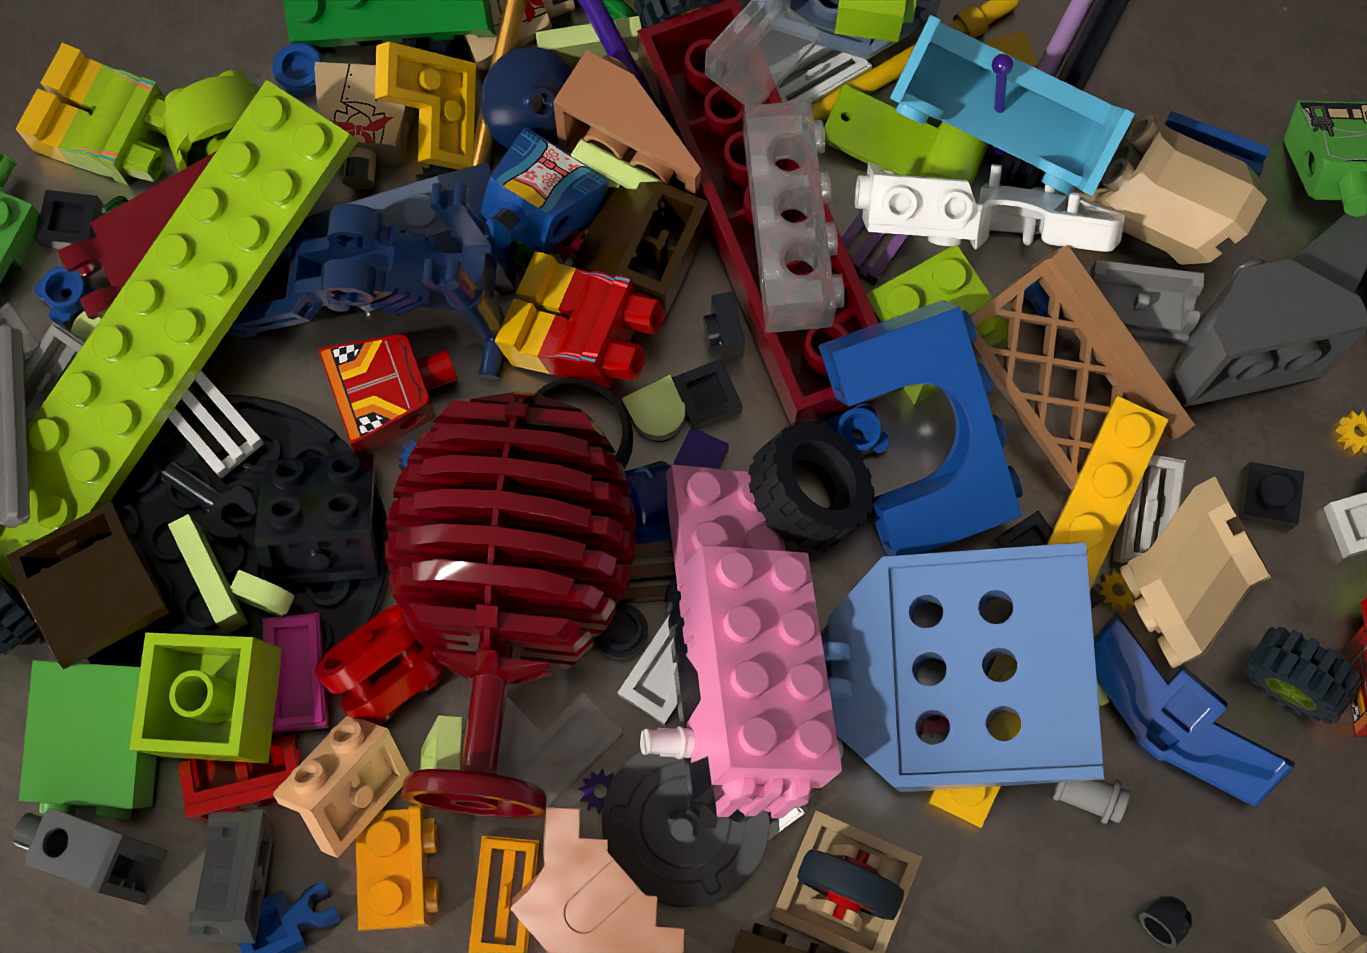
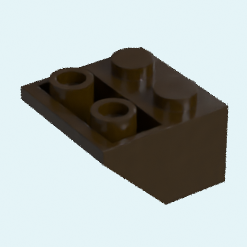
M659 181L639 182L637 189H627L622 185H619L618 188L609 187L571 267L588 272H604L614 278L620 275L631 278L633 285L639 293L659 300L665 311L664 318H666L708 227L709 201Z
M111 501L6 556L17 588L63 670L85 658L95 655L103 648L169 614L140 545Z

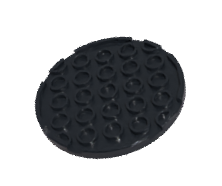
M223 395L261 438L264 444L223 478H220L172 421L167 418L111 502L140 545L169 614L103 648L95 655L88 657V661L91 664L141 667L145 633L254 637L263 641L262 618L280 617L238 601L249 624L228 634L215 623L168 524L189 514L202 527L231 586L238 570L265 580L254 540L256 519L247 515L240 508H235L228 512L226 523L233 526L243 536L244 540L241 543L219 541L210 535L204 528L208 520L207 511L162 480V473L171 462H177L218 492H227L235 485H241L250 492L258 505L262 469L265 461L356 454L352 448L332 428L296 407L257 396ZM208 396L206 400L199 401L238 447L247 441ZM186 404L175 407L220 461L230 455ZM375 482L372 525L380 561L379 578L276 585L295 596L287 615L283 616L320 613L322 615L325 654L378 615L384 603L390 576L389 565H386L385 541H388L390 531H386L387 513Z

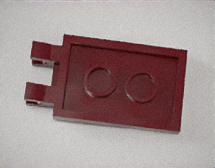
M217 151L90 222L97 237L72 243L57 251L66 271L71 273L77 270L80 277L86 279L103 268L112 286L95 290L79 299L89 319L94 320L98 317L102 319Z

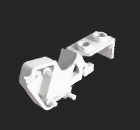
M868 162L867 176L858 175L855 189V208L863 210L862 219L868 232L928 236L929 242L943 246H957L961 244V239H969L974 249H978L989 238V231L1022 233L1025 245L1032 244L1034 234H1042L1043 242L1050 245L1062 247L1069 245L1070 248L1109 252L1114 250L1121 242L1125 215L1080 198L1081 195L1078 193L1067 195L1048 185H1045V188L1032 187V189L1002 186L1000 184L1002 165L998 164L991 165L989 183H985L981 187L978 203L975 202L967 180L896 175L892 171H880L877 163Z

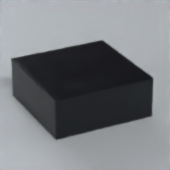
M45 190L35 240L41 247L62 249L72 243L97 237L90 222L99 218V214H102L103 202L95 195Z
M722 358L672 377L684 405L685 417L690 428L698 430L742 412L743 405Z

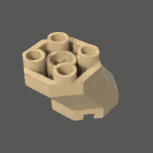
M1155 114L1132 119L1093 196L1082 192L1077 187H1074L1072 191L1073 193L1080 194V198L1125 215L1123 232L1166 251L1180 265L1212 262L1222 254L1216 247L1228 237L1236 244L1248 235L1267 201L1265 191L1258 185L1261 184L1259 176L1245 162L1169 129Z
M1216 476L1193 488L1147 552L1129 560L1128 564L1120 567V571L1135 597L1143 595V597L1135 600L1134 604L1149 632L1156 630L1158 634L1163 633L1164 636L1157 640L1172 668H1176L1206 654L1251 588L1272 578L1255 544L1243 526V522Z

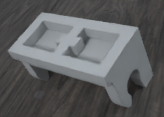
M1095 260L1088 274L1133 337L1183 344L1188 342L1189 335L1196 327L1200 318V311H1194L1196 299L1200 296L1204 286V273Z

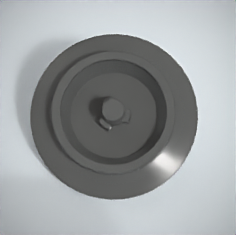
M639 751L618 771L608 788L604 800L602 834L603 839L608 840V853L645 895L657 896V902L677 907H696L707 905L729 896L739 889L754 873L764 855L768 842L770 818L764 810L747 822L739 823L728 817H717L706 805H689L683 758L660 757V754L644 755Z

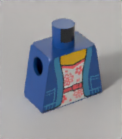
M525 127L491 174L481 213L487 220L486 224L489 226L490 234L501 248L508 247L515 239H518L537 252H546L594 220L602 203L609 179Z

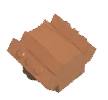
M546 807L543 843L544 868L512 898L513 905L510 907L511 911L546 952L685 953V929L656 926L657 896H647L638 888L608 853V840L579 838L580 809Z

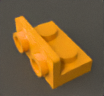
M421 805L409 806L408 809L380 811L356 837L359 931L431 926L430 913L440 911L438 877H429L428 854L437 853L438 851L436 818L427 819V810Z

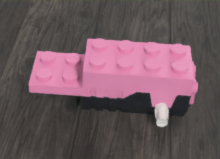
M671 465L664 474L676 576L667 586L665 601L666 610L670 611L668 619L669 635L674 637L671 652L673 663H677L674 678L680 726L676 727V729H644L640 737L641 752L644 755L660 754V757L684 759L689 805H706L717 817H728L739 823L747 822L762 810L771 818H783L795 807L808 804L810 797L842 771L843 742L836 734L808 553L786 551L784 539L780 537L781 534L774 528L771 529L765 522V517L761 511L758 512L754 504L755 499L749 489L751 476L748 475V472Z

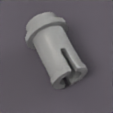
M1117 779L1113 784L1103 780L1057 782L1052 799L1063 801L1101 816L1100 822L1103 824H1107L1108 820L1120 823L1131 791L1121 788L1122 782Z

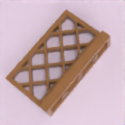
M1069 245L1047 253L1034 263L1030 270L970 315L975 327L989 316L1009 319L1006 348L988 347L976 330L977 340L971 343L974 355L984 365L988 375L1070 490H1072L1079 475L1077 472L1079 449L1090 451L1093 443L1080 441L1084 411L1107 414L1110 408L1109 406L1085 403L1089 372L1105 375L1111 383L1110 406L1115 397L1119 396L1169 419L1154 452L1170 439L1180 438L1195 426ZM1036 280L1039 281L1050 297L1047 317L1021 313L1024 290ZM1012 300L1010 311L1000 309ZM1059 311L1063 315L1065 320L1058 319ZM1020 322L1046 326L1042 356L1016 352ZM1057 328L1073 330L1080 339L1079 362L1053 358ZM1091 356L1097 365L1090 364ZM996 357L1004 358L1003 366ZM1015 360L1041 364L1037 394L1020 392L1013 382ZM1052 366L1077 370L1074 401L1048 396ZM1027 401L1036 403L1035 411ZM1047 405L1072 408L1069 439L1052 437L1045 427ZM1060 446L1068 447L1067 456L1062 451Z

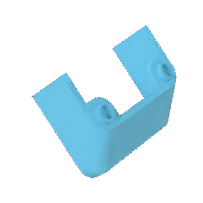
M930 15L890 96V99L899 103L895 111L925 125L929 116L941 120L1045 171L1046 173L1041 180L1044 184L1067 195H1070L1074 187H1077L1082 192L1093 196L1135 113L1113 106L1012 56L1010 57L1013 60V69L1007 75L1005 110L1003 113H998L994 109L996 74L992 70L991 63L995 56L1006 53L941 23L940 19Z

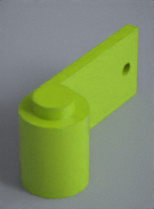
M843 84L818 141L867 164L868 162L877 163L880 170L892 171L896 175L967 180L970 188L972 187L989 143L945 122H942L938 128L928 123H925V125L920 124L896 112V108Z

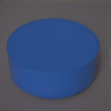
M293 43L283 47L276 54L272 63V72L278 87L294 98H306L316 94L315 62H324L320 52L315 47L305 43Z

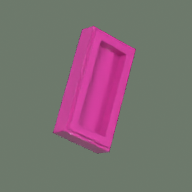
M320 613L262 618L263 641L283 648L272 734L329 728L327 689L315 675L316 665L325 654L322 615Z

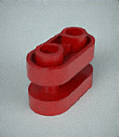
M397 604L385 609L331 648L316 665L315 675L330 693L339 694L345 692L340 706L347 716L351 718L362 719L376 725H381L395 714L399 705L417 692L431 689L443 677V669L445 667L436 661L439 659L434 657L427 647L422 646L415 639L402 619L401 612L405 611Z

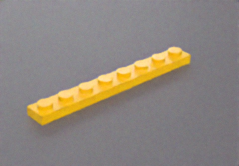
M1119 396L1115 397L1047 542V545L1086 542L1090 590L1169 420ZM997 655L994 657L986 676L995 682L1008 681L1017 671V661L1009 655ZM1005 711L998 713L990 722L989 731L991 736L1000 741L1013 739L1021 729V719L1013 712ZM1000 786L933 790L927 803L982 828Z

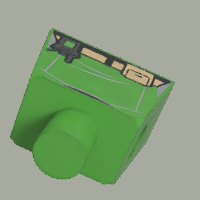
M1297 101L1284 136V143L1308 196L1315 200H1342L1344 211L1348 215L1355 217L1367 215V102Z

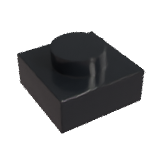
M733 291L712 295L711 313L703 316L709 347H719L723 363L743 359L745 339Z
M1249 462L1244 467L1238 513L1240 519L1288 529L1296 527L1299 524L1305 472Z

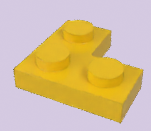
M390 41L377 45L375 99L419 109L418 162L457 170L472 167L476 63Z

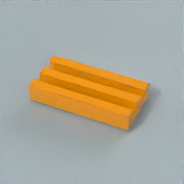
M482 836L468 953L529 952L531 933L520 920L518 921L516 946L506 945L516 851L526 852L523 888L537 875L540 841ZM494 849L504 850L494 944L483 943Z

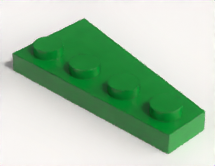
M283 0L289 42L292 44L305 43L315 48L360 45L361 41L382 40L385 43L389 41L402 43L405 42V38L430 37L433 40L454 39L455 35L475 34L478 38L496 37L489 0Z

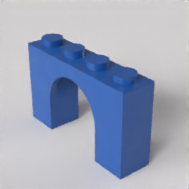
M945 300L818 345L834 396L849 407L904 386L931 384L937 386L946 395L953 408L956 423L955 438L950 453L939 468L919 481L872 498V503L874 504L871 512L882 548L890 556L924 554L1022 517L1017 498L1023 496L1022 485L1014 468L1007 466L1002 447L1008 444L1007 434L1000 418L996 414L992 415L987 395L992 394L991 380L984 365L980 362L977 363L971 344L977 340L974 323L966 310L961 311L960 306Z

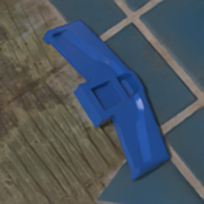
M1118 611L1094 635L1097 682L1135 733L1136 741L1159 761L1166 760L1254 807L1295 767V762L1289 758L1282 757L1216 723L1217 718L1227 709L1228 702L1184 665L1167 681L1123 621Z

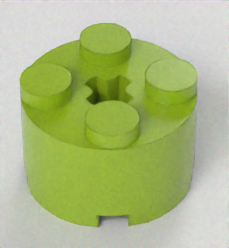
M228 70L219 76L197 81L186 88H177L166 96L164 101L166 110L163 117V127L178 172L217 151L260 88L249 81L243 72Z

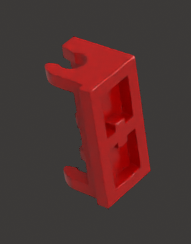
M295 733L271 740L269 763L187 759L179 762V777L185 805V817L201 823L208 821L209 814L214 812H246L278 804L273 795L274 791L304 761L299 735Z

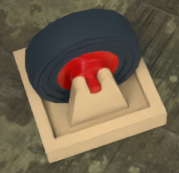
M815 810L770 920L844 953H885L923 857Z

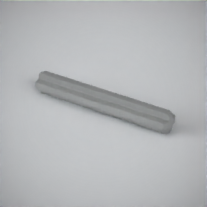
M2 324L0 325V524L6 525L7 528H17L18 525L28 523L30 519L23 335L19 329L11 328V325Z

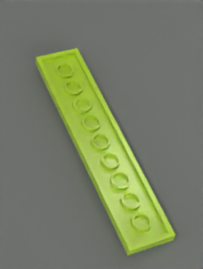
M267 79L27 426L30 519L28 523L18 525L17 528H7L6 525L0 524V576L15 588H17L6 556L112 500L358 142L348 132Z

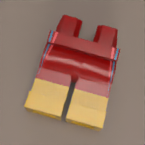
M535 251L516 292L521 300L513 299L497 334L495 343L512 366L566 378H581L610 389L614 378L639 379L645 365L646 353L641 345L629 342L634 331L652 335L659 332L665 317V311L658 299L639 293L629 277L620 275L614 278L604 272H588L558 264L554 256Z

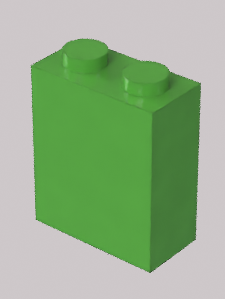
M32 660L19 801L40 802L39 813L43 814L49 808H53L73 815L75 814L76 805L96 806L95 817L129 819L131 818L132 809L152 806L157 756L129 750L141 667L75 663L63 670L58 662Z

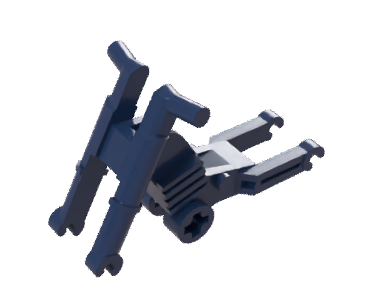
M434 183L432 185L430 203L431 209L440 215L452 231L451 237L453 239L457 238L463 245L462 253L434 251V237L425 238V234L419 232L413 235L412 230L404 229L401 231V227L397 225L390 227L382 226L383 215L373 208L357 204L337 205L330 210L328 234L326 237L318 238L302 229L297 230L273 264L276 265L290 261L286 298L244 307L229 328L228 334L237 337H254L257 335V332L310 322L322 306H327L335 311H348L350 305L367 306L371 304L370 308L378 310L383 307L382 311L387 313L395 311L394 315L402 316L420 307L447 311L457 310L485 340L479 376L486 379L499 380L504 354L495 343V339L505 316L494 300V290L506 293L515 289L513 242L505 248H501L490 234L489 226L482 218L476 215L468 204L469 188L463 183H455L454 190H447L442 184Z

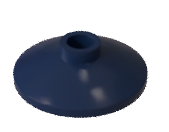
M520 47L504 54L493 64L482 85L480 107L487 130L499 144L509 149L525 127L553 145L558 143L553 101L572 73L564 60L555 53L543 48ZM541 93L543 97L542 106L538 112H535L533 109V99Z

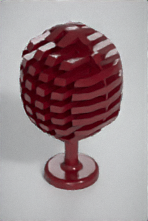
M511 392L472 398L470 401L453 400L433 421L435 424L430 428V431H427L419 438L407 459V467L402 470L401 475L398 477L393 490V498L398 499L392 502V506L388 510L386 531H390L388 541H385L386 565H389V570L392 573V576H389V584L393 598L396 600L397 605L405 611L401 612L402 619L415 639L422 646L427 647L434 657L439 659L436 661L441 666L467 680L473 681L461 768L422 769L411 772L403 781L401 797L417 805L460 814L516 819L542 817L546 814L547 796L540 787L524 780L496 774L508 685H518L553 677V672L544 671L550 668L568 670L593 647L594 641L589 640L602 634L603 630H606L617 610L613 609L616 605L615 603L625 593L630 578L628 576L629 570L626 567L627 565H632L635 554V537L631 532L634 533L636 528L634 504L630 499V485L621 463L616 462L617 458L614 455L616 452L596 422L579 408L537 393Z

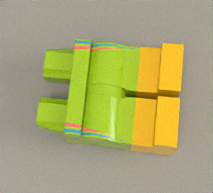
M62 43L40 82L46 91L37 88L16 127L17 132L35 153L99 175L113 177L115 181L129 186L133 177L153 182L157 181L165 166L166 159L161 149L150 145L156 132L166 135L163 127V117L166 110L164 101L166 97L157 83L85 57L81 50Z

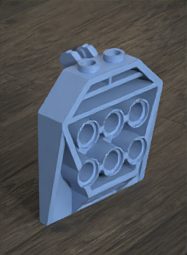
M1086 542L884 556L880 558L828 616L829 633H821L825 664L826 667H830L831 677H828L836 734L898 791L917 792L1104 779ZM1003 598L1013 604V613L1004 623L991 624L982 618L983 608L990 600ZM931 602L943 607V617L936 626L926 629L915 625L914 615L921 605ZM1004 654L1013 657L1017 661V671L1008 681L995 682L986 676V666L994 656ZM932 658L944 661L947 670L944 679L940 683L933 686H924L918 682L917 672L923 662ZM1001 712H1013L1021 719V729L1017 736L1007 741L993 738L989 731L990 722L993 717ZM934 715L947 718L950 723V732L944 741L935 745L926 744L922 741L920 730L927 718Z

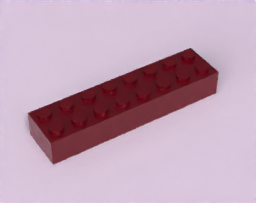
M724 0L637 30L638 61L666 121L701 168L700 198L709 201L708 228L790 424L801 421V423L815 422L856 407L859 404L893 393V391L850 407L834 396L818 345L878 324L879 322L739 1Z

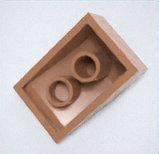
M586 50L553 101L559 147L572 153L580 139L587 143L590 142L616 156L617 159H622L629 163L633 168L637 167L661 180L662 183L700 198L701 168L634 74L630 73L626 65L618 59L608 55L600 57Z

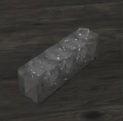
M811 100L745 106L743 137L765 332L832 327L836 308L844 307V286L842 275L832 274L830 256L837 255L838 239L835 222H826L824 204H831V182L828 170L819 171L817 154L825 152L823 121L813 120ZM781 159H791L797 162L800 168L794 171H784L778 168L775 162ZM788 209H796L804 213L807 219L800 223H791L786 221L780 214ZM801 260L810 264L814 271L808 275L800 276L790 272L786 265L792 261Z

